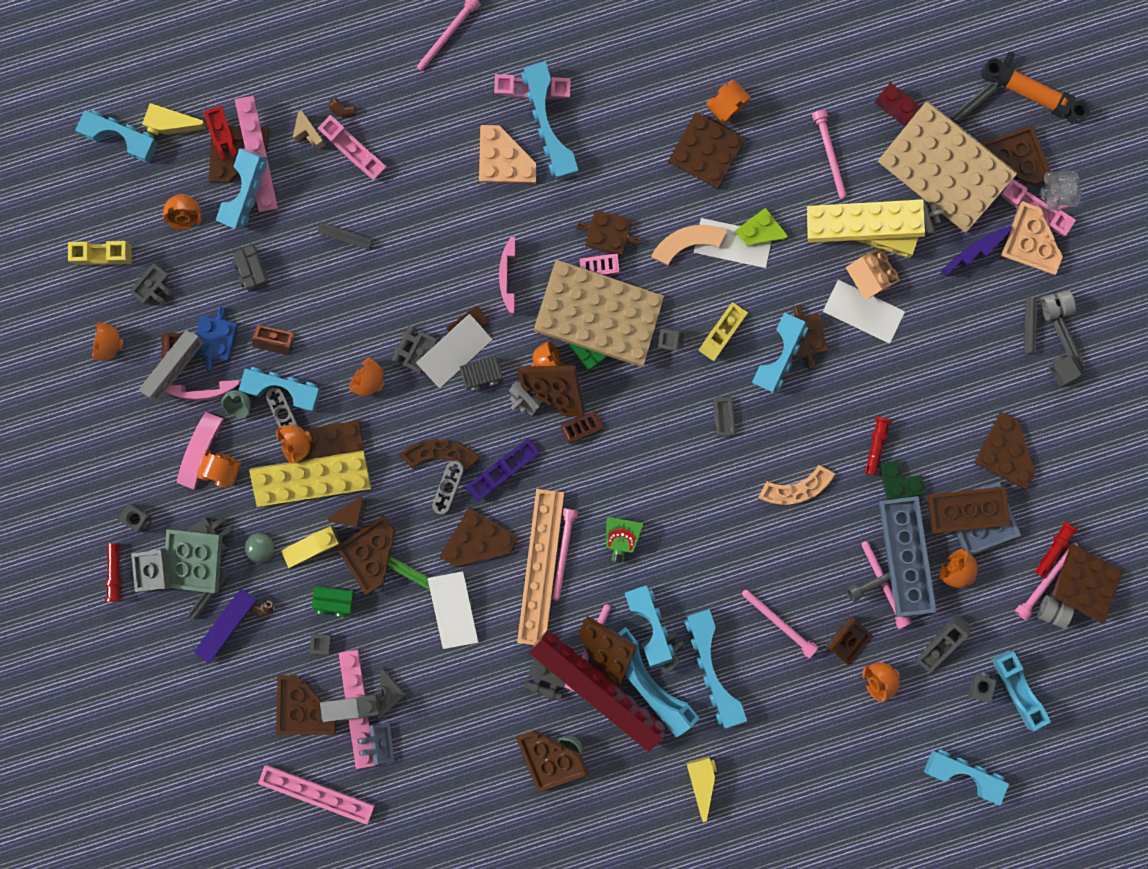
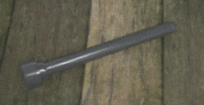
M890 573L879 576L861 586L852 585L846 589L848 597L852 602L861 599L865 592L891 580Z

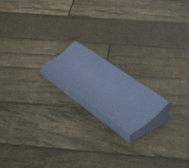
M918 496L879 501L896 617L936 612Z

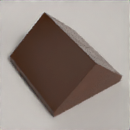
M359 497L327 519L329 522L362 528L367 500Z
M848 616L825 647L847 665H850L873 635L854 617Z

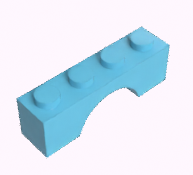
M84 110L75 130L77 133L95 142H99L108 135H120L124 137L127 143V153L136 159L148 164L150 163L158 145L153 139L154 136L147 132L141 134L136 132L137 129L133 126L126 124L124 127L116 119L109 117L107 120L97 111L92 110L88 112Z
M239 149L234 168L241 177V191L234 200L221 203L216 221L234 229H244L249 221L250 209L255 203V194L261 186L260 180L267 168L266 162L268 157L249 149Z
M784 312L776 329L784 343L782 355L772 364L760 365L752 383L774 393L777 390L780 391L784 383L782 378L785 372L788 373L792 366V362H790L792 356H796L800 349L799 341L808 332L807 322Z
M251 367V370H244L238 391L261 398L271 388H285L291 394L295 407L316 412L321 394L317 384L306 382V385L300 384L298 379L288 377L285 380L280 378V374L270 372L269 375L263 374L261 369Z
M646 585L626 592L625 597L631 614L643 616L653 627L652 638L644 647L650 669L673 662L672 656L675 653L672 645H667L665 638L668 637L665 626L661 627L659 619H662L659 608H654L652 602L655 601L653 591H648Z
M1008 650L992 658L991 660L1027 729L1035 731L1051 723L1042 704L1036 699L1029 688L1023 674V668L1015 652Z
M940 749L938 752L932 750L924 769L926 774L944 782L957 774L970 775L977 785L978 796L1001 805L1009 783L1004 781L1005 777L993 773L991 776L986 774V769L975 765L972 768L967 765L968 761L957 757L954 760L949 758L950 753Z

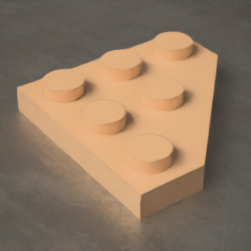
M481 125L479 182L536 184V163L500 126Z
M1022 201L1000 256L1056 275L1063 256L1043 217V212L1040 207Z

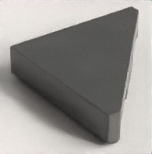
M384 668L380 670L379 703L381 713L377 715L378 719L407 695Z

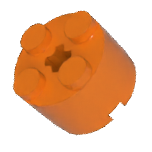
M732 79L728 84H724L717 91L719 94L716 97H712L706 105L725 125L732 119L730 116L733 117L735 114H738L749 103L751 97Z
M205 450L197 470V477L205 481L209 479L214 480L216 485L224 488L234 485L242 462H237V459L217 452L216 455H213L211 450Z

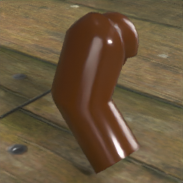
M332 98L329 101L330 110L338 117L356 115L355 106L344 107L337 98Z
M270 600L259 605L255 603L249 611L262 617L274 610V604Z

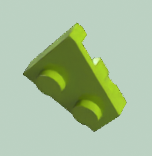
M766 208L735 230V233L746 247L758 243L764 244L775 240H785L788 237Z

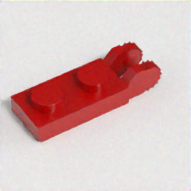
M218 106L203 111L214 146L218 150L221 161H226V154L222 148L225 145L229 146L233 158L237 157L233 144L234 140L223 107Z

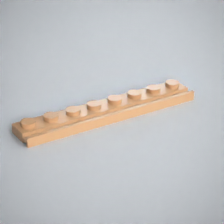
M536 489L517 643L534 645L548 628L564 492Z

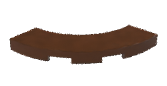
M442 439L419 442L399 454L412 469L428 460L446 459L460 461L467 471L480 459L468 447L457 442Z

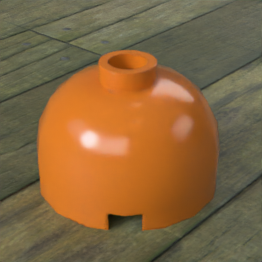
M175 195L169 198L163 207V221L165 224L166 222L169 223L171 228L179 230L191 229L190 225L194 224L198 226L202 221L200 205L194 198L188 195Z
M97 322L92 360L107 361L114 358L118 350H122L123 339H120L119 332L114 326Z
M547 341L533 352V364L531 366H565L564 360L560 361L558 355L561 354L557 347L551 341Z
M368 357L362 363L364 367L356 371L349 385L351 392L364 397L373 395L376 391L380 392L385 384L382 381L384 377L383 369L376 361Z
M293 424L276 429L277 439L283 445L281 447L282 452L290 463L299 462L309 454L312 438L308 431H304L300 426Z
M963 549L952 553L947 558L951 561L946 567L942 564L940 568L939 578L954 588H963L973 584L978 573L976 559L967 550Z
M877 662L864 667L863 679L867 678L870 686H866L867 690L876 701L882 700V702H885L895 696L900 685V675L895 668L884 662Z

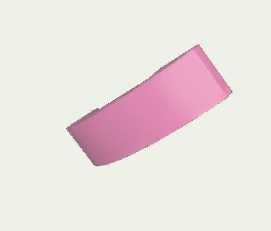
M495 74L494 94L528 99L527 92L530 90L528 84L524 85L522 78H515L514 75ZM552 77L546 99L570 98V78Z
M331 115L317 128L338 150L373 181L386 168L376 156L360 144Z
M1012 179L1002 192V197L1016 209H1018L1022 201L1040 207L1050 230L1066 236L1076 220L1062 210H1055L1027 191L1028 188Z
M511 237L507 242L499 267L500 290L510 315H515V295L507 293L508 259H515V237Z
M220 381V389L186 392V387L183 385L169 386L166 392L187 400H212L223 397L225 393L231 390H238L241 381Z
M205 412L185 452L177 483L194 490L196 489L200 479L197 477V470L205 450L210 449L214 436L217 437L224 420L223 418Z

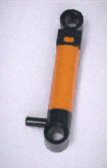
M1008 52L1004 62L1000 59L992 58L982 68L981 75L984 80L996 82L1052 110L1051 114L1061 119L1066 116L1067 120L1072 124L1081 123L1090 113V107L1085 101L1074 103L1075 96L1065 91L1060 93L1010 68L1015 57L1013 52ZM989 67L995 68L997 73L990 72ZM1074 109H1078L1081 112V116L1076 115Z

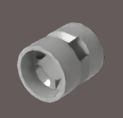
M1069 290L1058 292L1056 296L1051 294L1040 299L1042 314L1047 321L1057 319L1060 315L1063 317L1072 315L1076 311L1074 297Z
M1047 595L1040 604L1037 618L1048 623L1052 621L1053 625L1065 629L1072 619L1074 608L1063 602L1059 604L1057 599Z

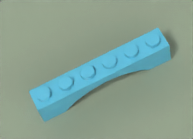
M546 61L524 67V73L521 76L524 85L528 84L530 90L527 92L529 102L533 103L535 110H532L535 121H539L541 127L538 128L540 139L545 140L546 146L543 147L546 158L550 157L552 163L549 165L551 175H555L557 180L578 174V167L573 152L556 138L547 120L545 101L551 84V78Z
M710 609L686 616L685 626L688 632H692L694 638L691 639L694 651L698 650L700 656L697 658L700 669L704 668L706 674L703 677L706 688L710 687L712 695H709L712 706H717L719 712L716 714L718 724H723L724 728L746 722L747 719L741 702L732 697L723 688L713 670L711 643L716 627Z
M626 627L618 632L619 635L638 645V641ZM637 646L626 676L677 738L689 730L700 718L688 703L669 695L652 679L642 662L639 646Z

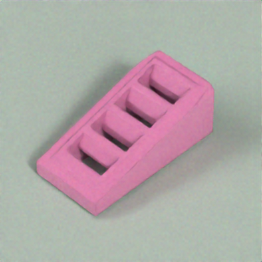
M618 254L580 259V268L586 269V263H589L590 271L594 272L593 262H597L598 271H595V273L604 276L619 275ZM601 261H605V270L601 269ZM608 261H612L613 269H609Z

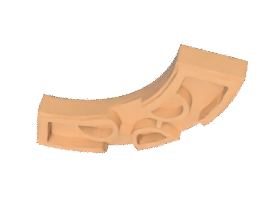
M694 225L682 228L666 237L654 250L651 258L668 266L670 261L680 251L689 246L709 245L719 249L727 230L710 225Z
M818 465L808 478L797 484L777 485L766 481L758 499L779 505L800 503L822 492L832 481L836 473Z

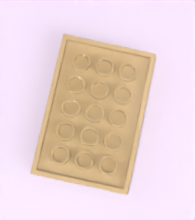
M928 100L877 161L929 204H935L937 210L943 209V215L965 233L1017 174L1015 170Z
M555 260L533 331L643 367L664 296Z

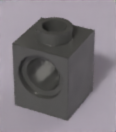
M669 327L661 328L658 348L676 351L683 349L685 330Z
M1061 355L1052 360L1053 364L1048 367L1059 386H1063L1082 375L1070 355L1067 357Z
M127 504L118 521L136 532H143V530L146 531L149 528L152 516L134 504ZM136 514L140 516L138 524L133 522V517Z
M982 672L979 673V676L973 674L968 697L991 703L997 680L991 679L990 674ZM984 681L986 689L980 692L978 686Z

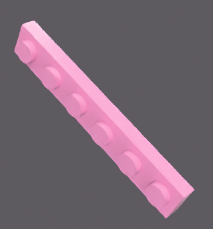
M254 96L235 99L245 149L267 157ZM268 159L266 162L267 168L260 180L261 186L255 194L259 213L278 209Z
M359 650L340 652L339 659L345 698L366 695ZM369 716L349 719L356 769L376 766L373 762V754L359 756V751L372 749L371 742L358 744L357 741L360 738L370 737Z
M267 764L264 766L258 782L262 786L366 825L369 823L375 807L371 803Z

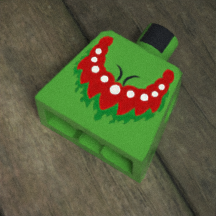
M607 517L606 548L614 550L612 561L623 563L625 552L633 553L643 523Z

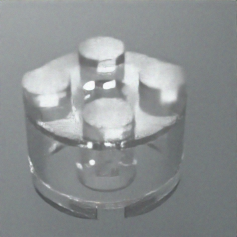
M1056 171L1045 173L1044 188H1041V198L1045 199L1047 209L1050 211L1077 207L1081 198V190H1077V184L1080 183L1077 172Z

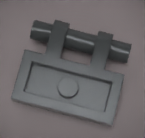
M408 326L406 332H403L401 336L402 340L399 346L395 347L391 360L398 363L402 356L406 358L403 366L421 374L422 369L416 362L434 347L438 340L421 331L416 338L412 336L415 328ZM410 341L414 344L408 353L405 349Z
M534 658L528 673L529 676L535 677L534 682L526 681L523 688L531 690L530 692L534 694L537 692L545 695L550 700L553 698L560 701L562 693L555 690L557 686L565 688V683ZM540 680L551 683L550 689L540 686Z

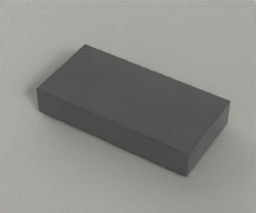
M732 397L714 398L713 408L716 437L735 436Z

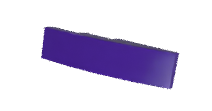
M1005 227L974 242L953 258L940 272L947 276L958 264L966 267L977 255L981 259L985 258L1009 233L1012 227Z
M528 438L466 485L465 488L478 502L538 456L540 452Z
M241 588L207 632L194 653L210 664L234 634L233 632L244 620L245 615L257 600Z

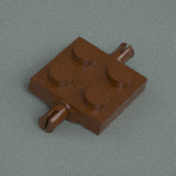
M595 210L593 219L589 224L578 221L576 228L587 232L585 247L610 254H618L621 257L627 243L639 246L640 242L639 237L630 235L629 228L632 219Z
M801 304L793 306L795 317L807 322L806 327L809 329L804 338L801 337L799 341L800 349L796 356H792V359L806 358L808 369L815 368L813 356L828 351L819 313L809 316L803 315Z

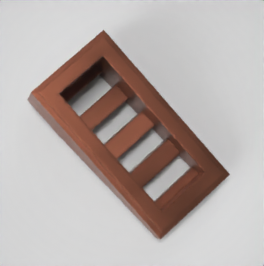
M593 411L561 425V429L568 444L603 429V426L596 411ZM590 417L593 418V420H594V422H595V424H596V427H594V428L592 427V425H591V423H590V420H589ZM584 420L586 421L589 427V430L587 431L585 430L582 421ZM577 423L579 424L582 430L581 434L578 433L577 428L575 426V424ZM568 427H572L575 433L574 437L571 436Z

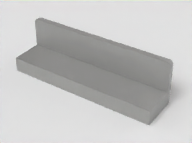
M186 330L142 384L139 391L157 403L204 342L196 334Z

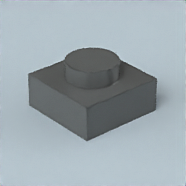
M311 634L309 653L330 655L332 635Z

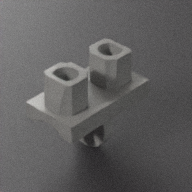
M921 199L924 205L925 234L929 233L932 235L936 231L931 218H934L935 224L940 223L939 216L944 214L943 209L937 210L935 204L930 205L931 212H929L926 201Z
M517 381L509 389V392L512 394L509 399L514 403L510 407L513 411L518 408L521 412L526 410L531 416L536 413L539 405L542 403V400L537 398V394L530 397L527 390L521 387V383Z

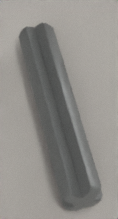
M990 82L950 116V119L956 124L991 96L998 89L997 86Z
M320 223L318 227L320 234L368 250L372 247V239L324 223Z
M1026 298L1024 353L1035 354L1037 298Z
M1059 317L1053 320V325L1067 355L1071 356L1079 370L1085 368L1064 318Z
M224 569L220 570L219 589L230 576ZM203 592L188 612V615L193 619H198L216 593Z

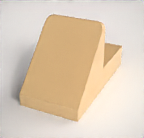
M302 110L299 111L293 139L295 142H298L306 137L312 146L316 145L321 149L325 146L324 142Z

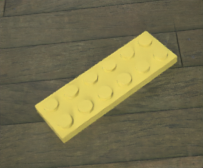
M923 200L807 206L808 243L925 237Z
M364 451L301 460L294 464L288 462L256 467L249 470L257 507L371 489Z

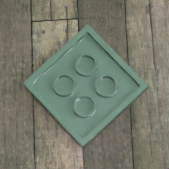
M167 529L165 549L170 588L218 593L222 535Z

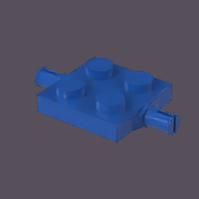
M219 306L217 317L200 316L196 335L204 344L196 354L206 358L205 370L212 371L214 360L230 361L238 324L224 319L227 309L225 307Z

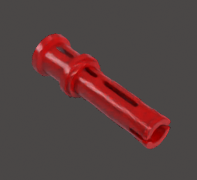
M875 417L876 425L874 432L871 433L873 440L864 472L874 476L877 475L884 442L888 439L889 424H892V420L882 417Z
M1063 522L1061 530L1057 536L1053 537V544L1034 572L1046 578L1063 549L1069 547L1071 538L1075 533H1078V530Z
M120 543L107 544V580L104 582L106 586L104 602L122 601V598H120L122 582L119 580Z

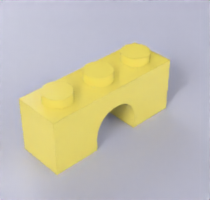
M106 241V244L102 245L88 242H68V261L74 265L132 264V245L126 241Z

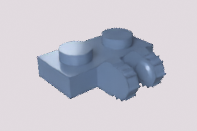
M390 722L369 725L370 737L360 738L357 741L358 744L371 742L372 749L359 751V756L373 754L374 765L393 762L394 753Z

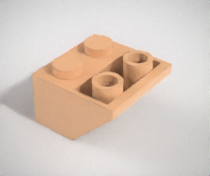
M881 248L862 256L846 267L865 300L900 281L896 270L892 268L887 255Z

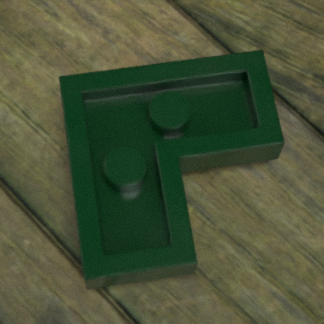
M899 460L879 464L887 500L926 493L922 474L903 478Z

